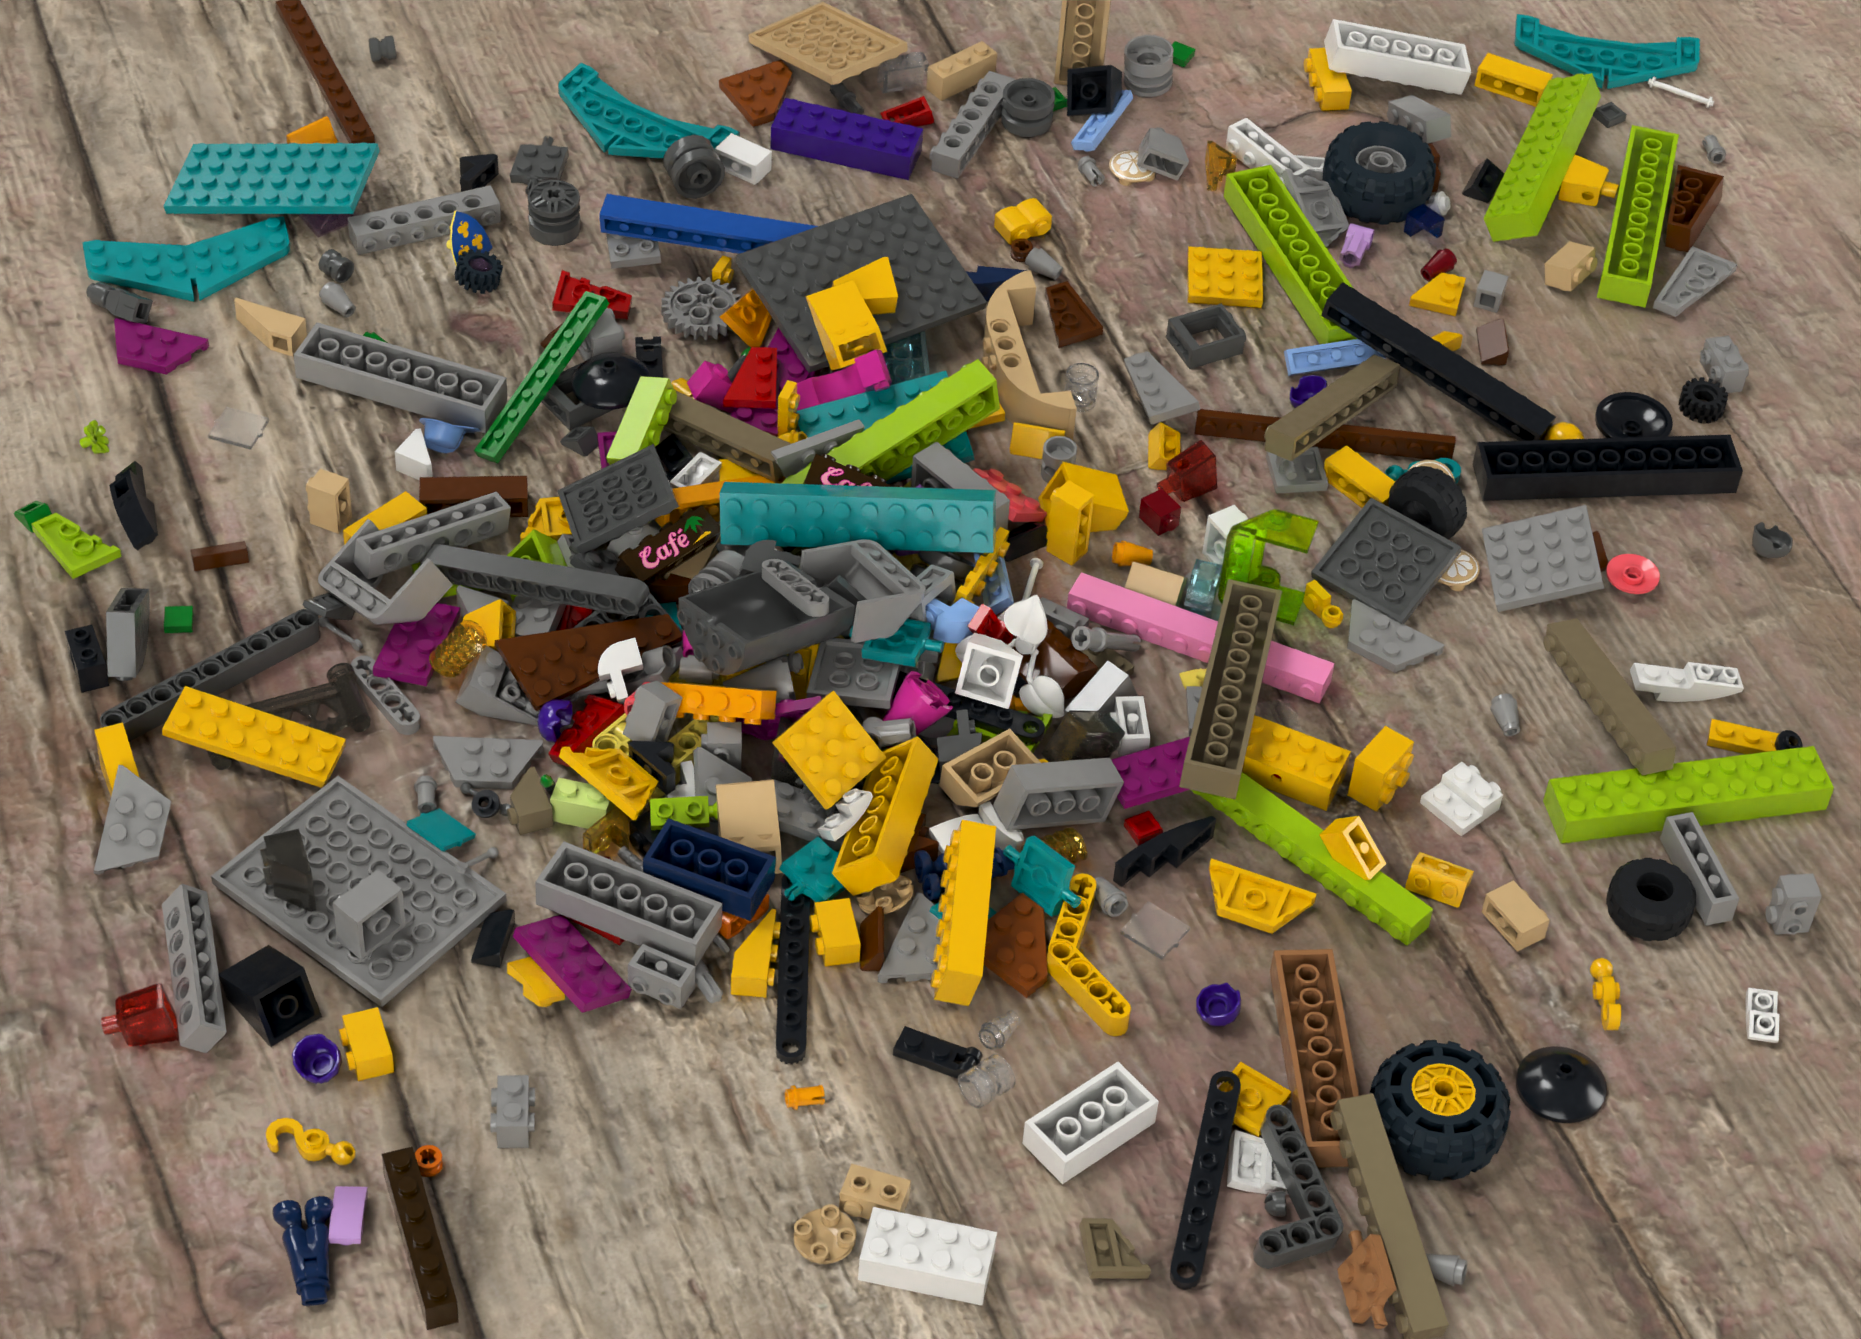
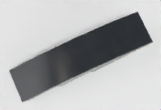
M1210 816L1185 823L1139 845L1115 863L1113 881L1122 887L1140 871L1147 877H1151L1167 862L1178 868L1213 838L1216 818Z

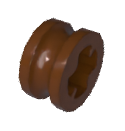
M1023 238L1014 240L1011 244V258L1017 262H1025L1028 254L1033 249V244Z

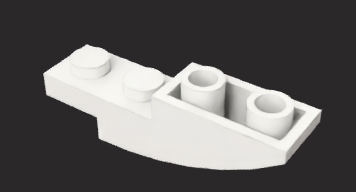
M1688 662L1684 669L1633 663L1630 668L1635 690L1653 692L1656 701H1703L1737 694L1744 689L1738 669L1732 667Z

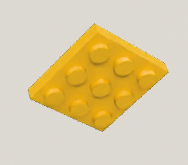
M1188 246V303L1262 308V251Z
M834 690L828 693L772 742L825 810L831 808L846 792L850 791L887 758Z

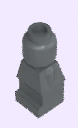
M102 282L92 283L88 286L86 294L92 303L107 308L114 316L131 322L147 324L153 300L120 288L115 289Z

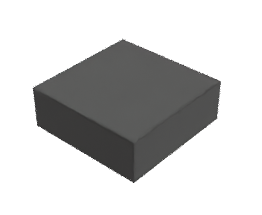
M1609 102L1596 108L1592 116L1605 127L1610 128L1624 122L1627 114L1614 103Z

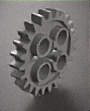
M699 276L694 282L687 278L686 284L678 281V287L671 285L670 292L665 291V298H662L661 315L663 316V322L668 323L669 329L675 328L676 334L683 331L684 338H687L690 334L694 335V340H697L699 336H703L704 340H707L708 335H712L717 339L718 333L726 336L727 329L733 330L719 316L741 298V294H736V288L729 289V283L720 285V279L711 282V278L708 277L706 281H702Z

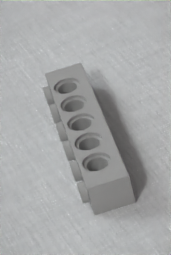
M988 71L986 76L979 80L977 89L970 93L967 103L960 107L956 119L953 118L947 132H943L937 146L932 147L929 156L930 160H932V171L959 178L1000 118L1003 106V90L1008 83L1015 80L1014 78Z
M491 185L348 217L349 238L357 254L362 255L448 235L451 231L449 227L452 223L454 211L468 214L476 219L482 227L501 222L500 202Z
M493 492L356 538L354 564L367 579H371L423 561L434 544L462 548L508 532L511 507L497 492Z
M181 884L162 904L179 1040L182 1047L207 1053L227 1033L208 895L206 891Z

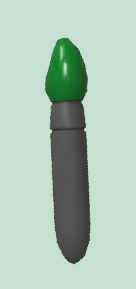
M751 347L746 348L741 353V357L728 372L731 383L735 379Z

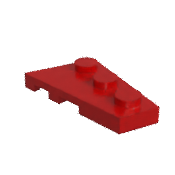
M561 271L552 303L553 311L571 313L585 291L606 297L609 302L607 308L613 310L616 319L628 320L632 305V295L608 286L597 287L590 284L589 279L582 277L578 280L570 277L569 272Z

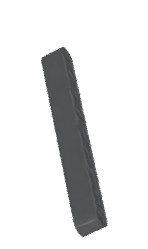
M434 544L420 564L421 566L427 558L430 559L452 584L628 616L637 615L649 595L648 586L641 580L442 544Z
M301 609L116 705L101 715V728L123 722L128 741L134 740L166 722L185 686L217 696L318 642L320 639L318 614L308 609Z

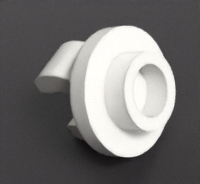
M1443 191L1430 196L1429 204L1424 206L1426 213L1434 214L1437 212L1440 216L1446 215L1451 206L1450 198Z

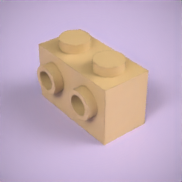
M1569 241L1545 263V285L1559 288L1562 291H1572L1595 271L1597 267L1595 247Z
M320 468L315 476L311 477L306 484L310 524L339 534L352 518L349 479Z
M1132 562L1125 588L1179 607L1188 578L1145 564Z
M1514 880L1487 893L1485 896L1482 913L1517 952L1545 938L1550 921L1549 918Z
M851 1163L840 1191L839 1211L845 1212L852 1217H862L869 1220L873 1207L904 1213L910 1199L911 1180Z

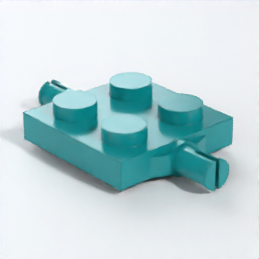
M907 619L894 635L884 639L878 638L865 641L861 649L862 658L916 667L924 651L929 650L942 653L944 641L928 639L932 632L931 623ZM853 626L850 629V638L852 637Z
M1035 835L1026 838L1021 852H1018L1011 845L1005 847L1003 855L1015 864L1011 887L1019 893H1024L1041 906L1044 912L1051 917L1060 913L1063 901H1066L1073 908L1079 906L1081 903L1079 901L1082 899L1070 891L1069 888L1075 865Z
M816 837L783 861L779 870L793 884L784 891L785 897L789 896L788 900H794L795 897L803 893L815 902L830 901L843 892L846 888L832 874L840 850L835 852L822 839Z

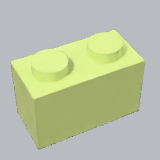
M558 777L550 798L553 822L607 833L615 811L614 804L588 783Z

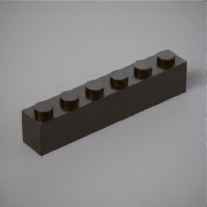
M413 1146L383 1153L384 1178L426 1329L430 1330L459 1323L457 1299Z

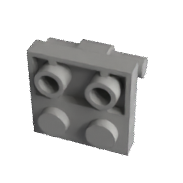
M1318 447L1309 448L1292 461L1267 451L1266 460L1276 494L1327 491L1328 480Z

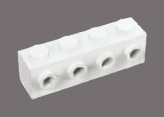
M1248 118L1228 127L1225 149L1250 169L1271 165L1284 185L1281 173L1285 169L1293 170L1292 174L1300 177L1310 175V167Z

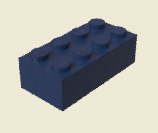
M668 818L643 858V873L722 903V911L751 921L775 880L776 857Z

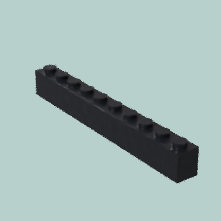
M1344 282L1326 300L1321 316L1393 362L1400 364L1401 367L1516 440H1543L1549 428L1553 425L1556 416L1548 410L1535 404L1526 396L1519 394L1505 383L1489 375L1483 369L1470 363L1461 355L1454 353L1440 342L1435 341L1418 328L1413 327Z

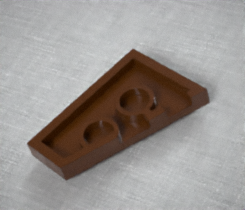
M1068 281L1045 288V298L1058 348L1103 335V326Z

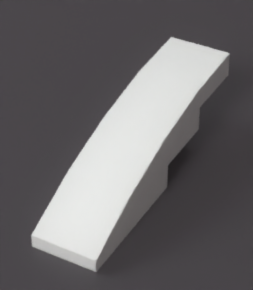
M699 452L670 481V485L673 489L711 483L722 467V462ZM654 519L647 523L658 531L662 528Z

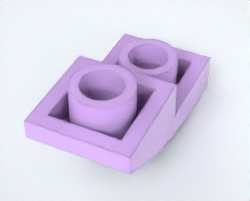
M335 1187L329 1227V1244H361L364 1231V1213L368 1198L367 1187Z

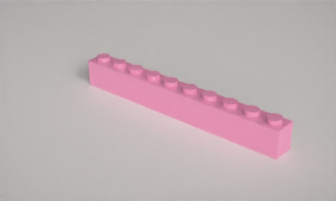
M1082 572L1068 593L1067 608L1089 618L1090 621L1128 635H1138L1140 639L1208 663L1218 621ZM1271 641L1262 683L1320 704L1331 683L1335 663Z

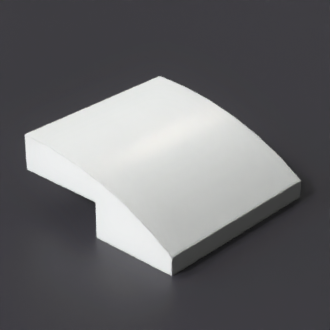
M1234 1130L1229 1142L1227 1187L1261 1194L1285 1191V1195H1289L1264 1139ZM1284 1148L1288 1153H1294L1290 1148Z

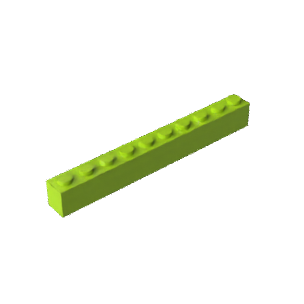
M1243 772L1241 773L1236 800L1191 790L1406 946L1429 927L1433 912L1432 907L1380 870L1370 880H1364L1335 861L1319 836L1324 831Z

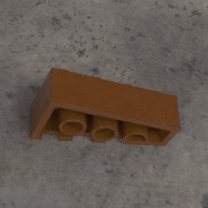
M1678 165L1667 223L1665 247L1689 252L1722 199L1724 176Z

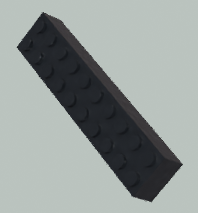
M1731 435L1477 442L1472 464L1482 501L1736 493L1743 472Z

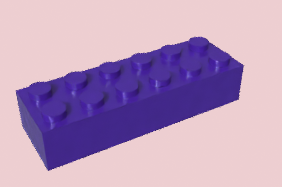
M785 98L771 125L770 149L909 180L922 152L923 128Z

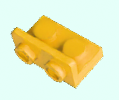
M1419 852L1412 863L1405 889L1458 908L1471 882L1474 871Z

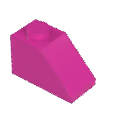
M704 361L687 382L694 399L732 413L734 407H723V399L732 384L727 369L721 364Z

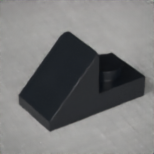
M498 155L465 156L459 159L461 192L485 187L499 175Z
M653 741L630 742L629 757L659 781L657 787L662 792L668 795L674 791L676 772L671 765L674 760V744L671 742Z

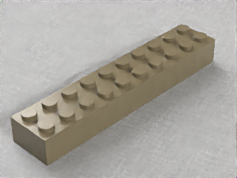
M1228 579L1179 787L1236 800L1282 594L1281 590Z

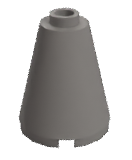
M787 655L770 660L723 682L725 687L777 691L776 704L784 699L796 700Z

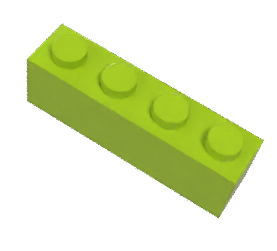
M640 377L606 456L609 465L652 444L655 447L659 444L661 432L664 425L667 424L671 408L677 400V392L669 378Z

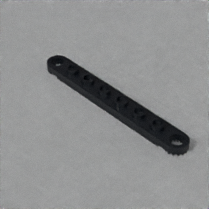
M900 671L893 699L908 673ZM919 678L921 681H923V682H925V683L928 681V680ZM934 683L950 700L947 706L953 707L945 715L946 717L957 720L956 711L968 710L969 720H974L975 727L999 735L1011 729L1022 742H1025V744L1030 743V745L1033 743L1037 744L1038 741L1041 742L1044 738L1045 725L1039 718L1010 708L1006 709L955 694V689ZM1032 726V729L1035 727L1037 732L1028 733L1024 731V728L1027 729V727L1030 728Z
M784 874L781 882L776 1055L781 1062H785L784 1064L790 1063V1065H793V1063L797 1064L799 1061H802L806 1054L810 897L801 893L794 900H788L789 896L786 898L784 891L791 887L789 885L791 880ZM793 1044L799 1050L789 1053L783 1050L784 1045Z
M1220 1071L1214 1074L1210 1080L1170 1267V1279L1178 1288H1195L1202 1276L1240 1094V1080L1234 1073L1229 1071ZM1223 1081L1224 1083L1228 1082V1084L1231 1083L1233 1089L1223 1092L1217 1088V1084L1219 1085ZM1189 1266L1194 1271V1275L1189 1278H1183L1177 1271L1180 1267Z

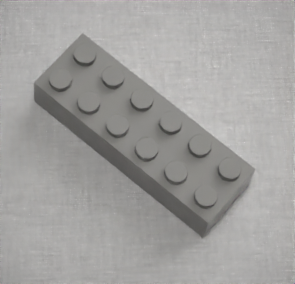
M564 841L535 882L536 905L639 946L642 944L647 945L695 967L722 927V903Z

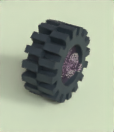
M470 249L468 253L464 251L462 255H459L454 274L455 280L458 281L460 286L465 285L464 289H473V293H476L477 290H480L481 294H485L486 290L490 293L499 286L503 265H501L500 259L496 260L497 256L494 254L489 256L487 251L481 253L480 249H477L476 252Z

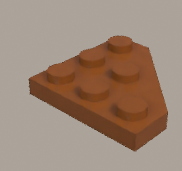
M778 60L720 79L719 88L752 127L774 121L778 107L781 106L785 98L787 87L792 82L793 73L782 60Z
M1021 893L988 920L984 965L1024 997L1028 998L1047 982L1044 909L1024 893Z

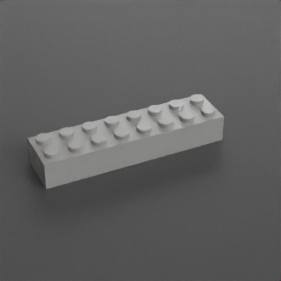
M321 323L315 324L294 353L296 378L458 426L478 428L482 433H486L507 402L506 377Z

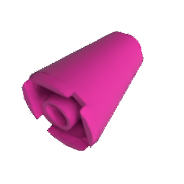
M911 671L906 675L883 721L911 718V720H914L917 736L947 715L953 707L947 706L950 700L939 687L930 680L926 683L921 681L919 678L922 674Z

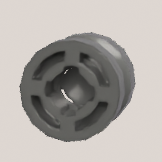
M393 35L385 36L381 41L376 37L369 38L372 62L380 61L382 56L388 60L396 59Z
M330 249L321 256L319 269L325 274L331 275L335 281L344 283L352 276L354 263L346 257L342 258V255L336 250Z

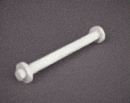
M1656 77L1648 81V84H1650L1649 88L1655 86L1706 104V108L1714 105L1713 97L1709 99L1656 81Z
M1033 558L1030 561L1032 569L1022 600L1030 597L1038 569L1043 567V561L1039 558Z

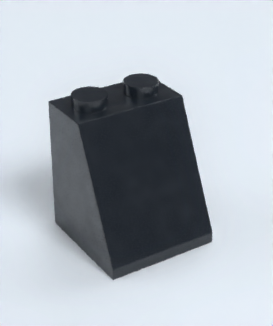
M270 945L265 946L219 973V979L228 1001L270 1047L322 1017L304 967Z

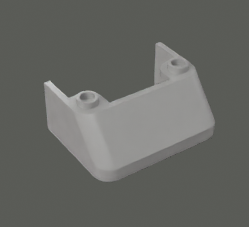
M367 519L320 572L318 576L319 584L328 593L373 624L416 622L423 619L453 584L427 558L391 600L377 591L375 588L380 584L383 575L367 579L354 564L356 538L380 531L371 520Z
M863 539L802 550L799 569L816 579L818 588L824 585L827 586L840 575L867 599L857 601L851 637L853 643L878 638L884 639L894 635L924 600L926 586L875 541Z

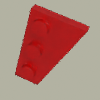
M751 347L723 399V407L776 409L777 348Z
M589 694L584 700L587 704L584 710L577 711L573 716L575 721L573 726L562 732L557 742L548 754L551 760L570 767L559 757L561 748L570 747L573 753H584L586 747H592L596 736L625 714L624 705Z

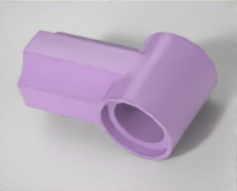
M1350 223L1345 244L1339 258L1345 267L1353 268L1356 265H1360L1365 251H1369L1375 229Z

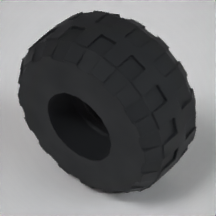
M1428 466L1413 467L1400 476L1390 488L1388 499L1390 508L1449 540L1464 525L1467 518L1466 498L1460 486L1442 470Z
M1642 858L1629 861L1616 870L1608 888L1606 904L1610 917L1622 931H1626L1628 935L1634 938L1643 939V941L1657 940L1658 942L1676 937L1687 928L1696 905V891L1689 877L1676 865H1672L1662 859Z

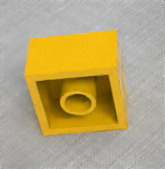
M1384 726L1355 758L1348 796L1375 812L1383 803L1388 804L1393 798L1395 790L1398 787L1402 788L1409 779L1410 773L1407 771L1414 758L1412 754L1414 741Z

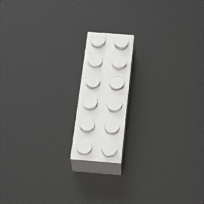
M1336 19L1332 20L1324 40L1329 70L1338 73L1345 72L1359 77H1371L1381 81H1392L1402 85H1413L1427 90L1433 89L1444 91L1448 94L1462 95L1471 75L1465 44Z

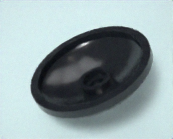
M616 352L603 353L584 361L575 370L572 377V388L575 396L587 406L602 410L621 409L628 407L640 377H650V374L645 364L633 356Z
M1620 392L1609 395L1599 403L1595 413L1596 425L1606 438L1670 436L1673 421L1667 408L1656 399L1640 393Z
M1550 1046L1537 1049L1529 1053L1521 1061L1516 1074V1088L1521 1100L1535 1114L1550 1121L1576 1123L1589 1119L1600 1110L1606 1097V1080L1600 1068L1589 1057L1570 1048Z

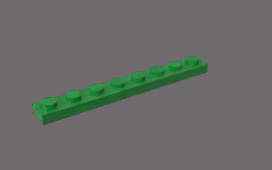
M585 291L475 448L474 452L478 457L497 464L500 462L608 307L609 302L606 297Z

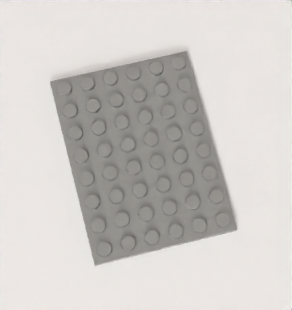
M336 776L211 876L212 884L381 1008L483 922L490 913L496 911L507 901L505 892L468 867L466 873L457 872L455 870L456 864L461 861L448 852L441 851L407 827L404 821L340 776ZM378 869L403 889L406 926L360 960L337 941L333 902L341 894L347 893L355 887L362 878L371 875Z

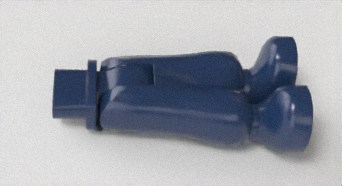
M1000 847L994 848L991 879L1007 875L1008 870H1013L1015 866L1013 861L1003 855L1005 851L1001 850ZM920 850L914 853V867L918 882L922 883L923 894L930 901L937 900L941 893L945 892V888L941 887L943 871L947 870L948 863L943 862L944 853L940 854L936 861H932L926 851Z
M325 1196L314 1197L306 1202L304 1214L308 1226L307 1230L302 1229V1211L298 1202L294 1200L281 1201L272 1210L275 1222L286 1229L283 1232L282 1241L289 1258L296 1285V1293L301 1295L302 1305L304 1306L321 1305L328 1301L327 1291L330 1290V1244L328 1239L329 1228L325 1225V1222L331 1216L333 1202Z

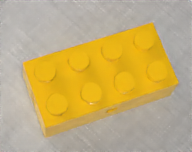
M1254 715L1242 772L1264 788L1327 811L1347 773L1351 751Z

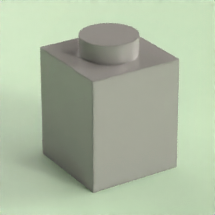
M1484 270L1477 288L1473 307L1498 313L1505 295L1509 276Z

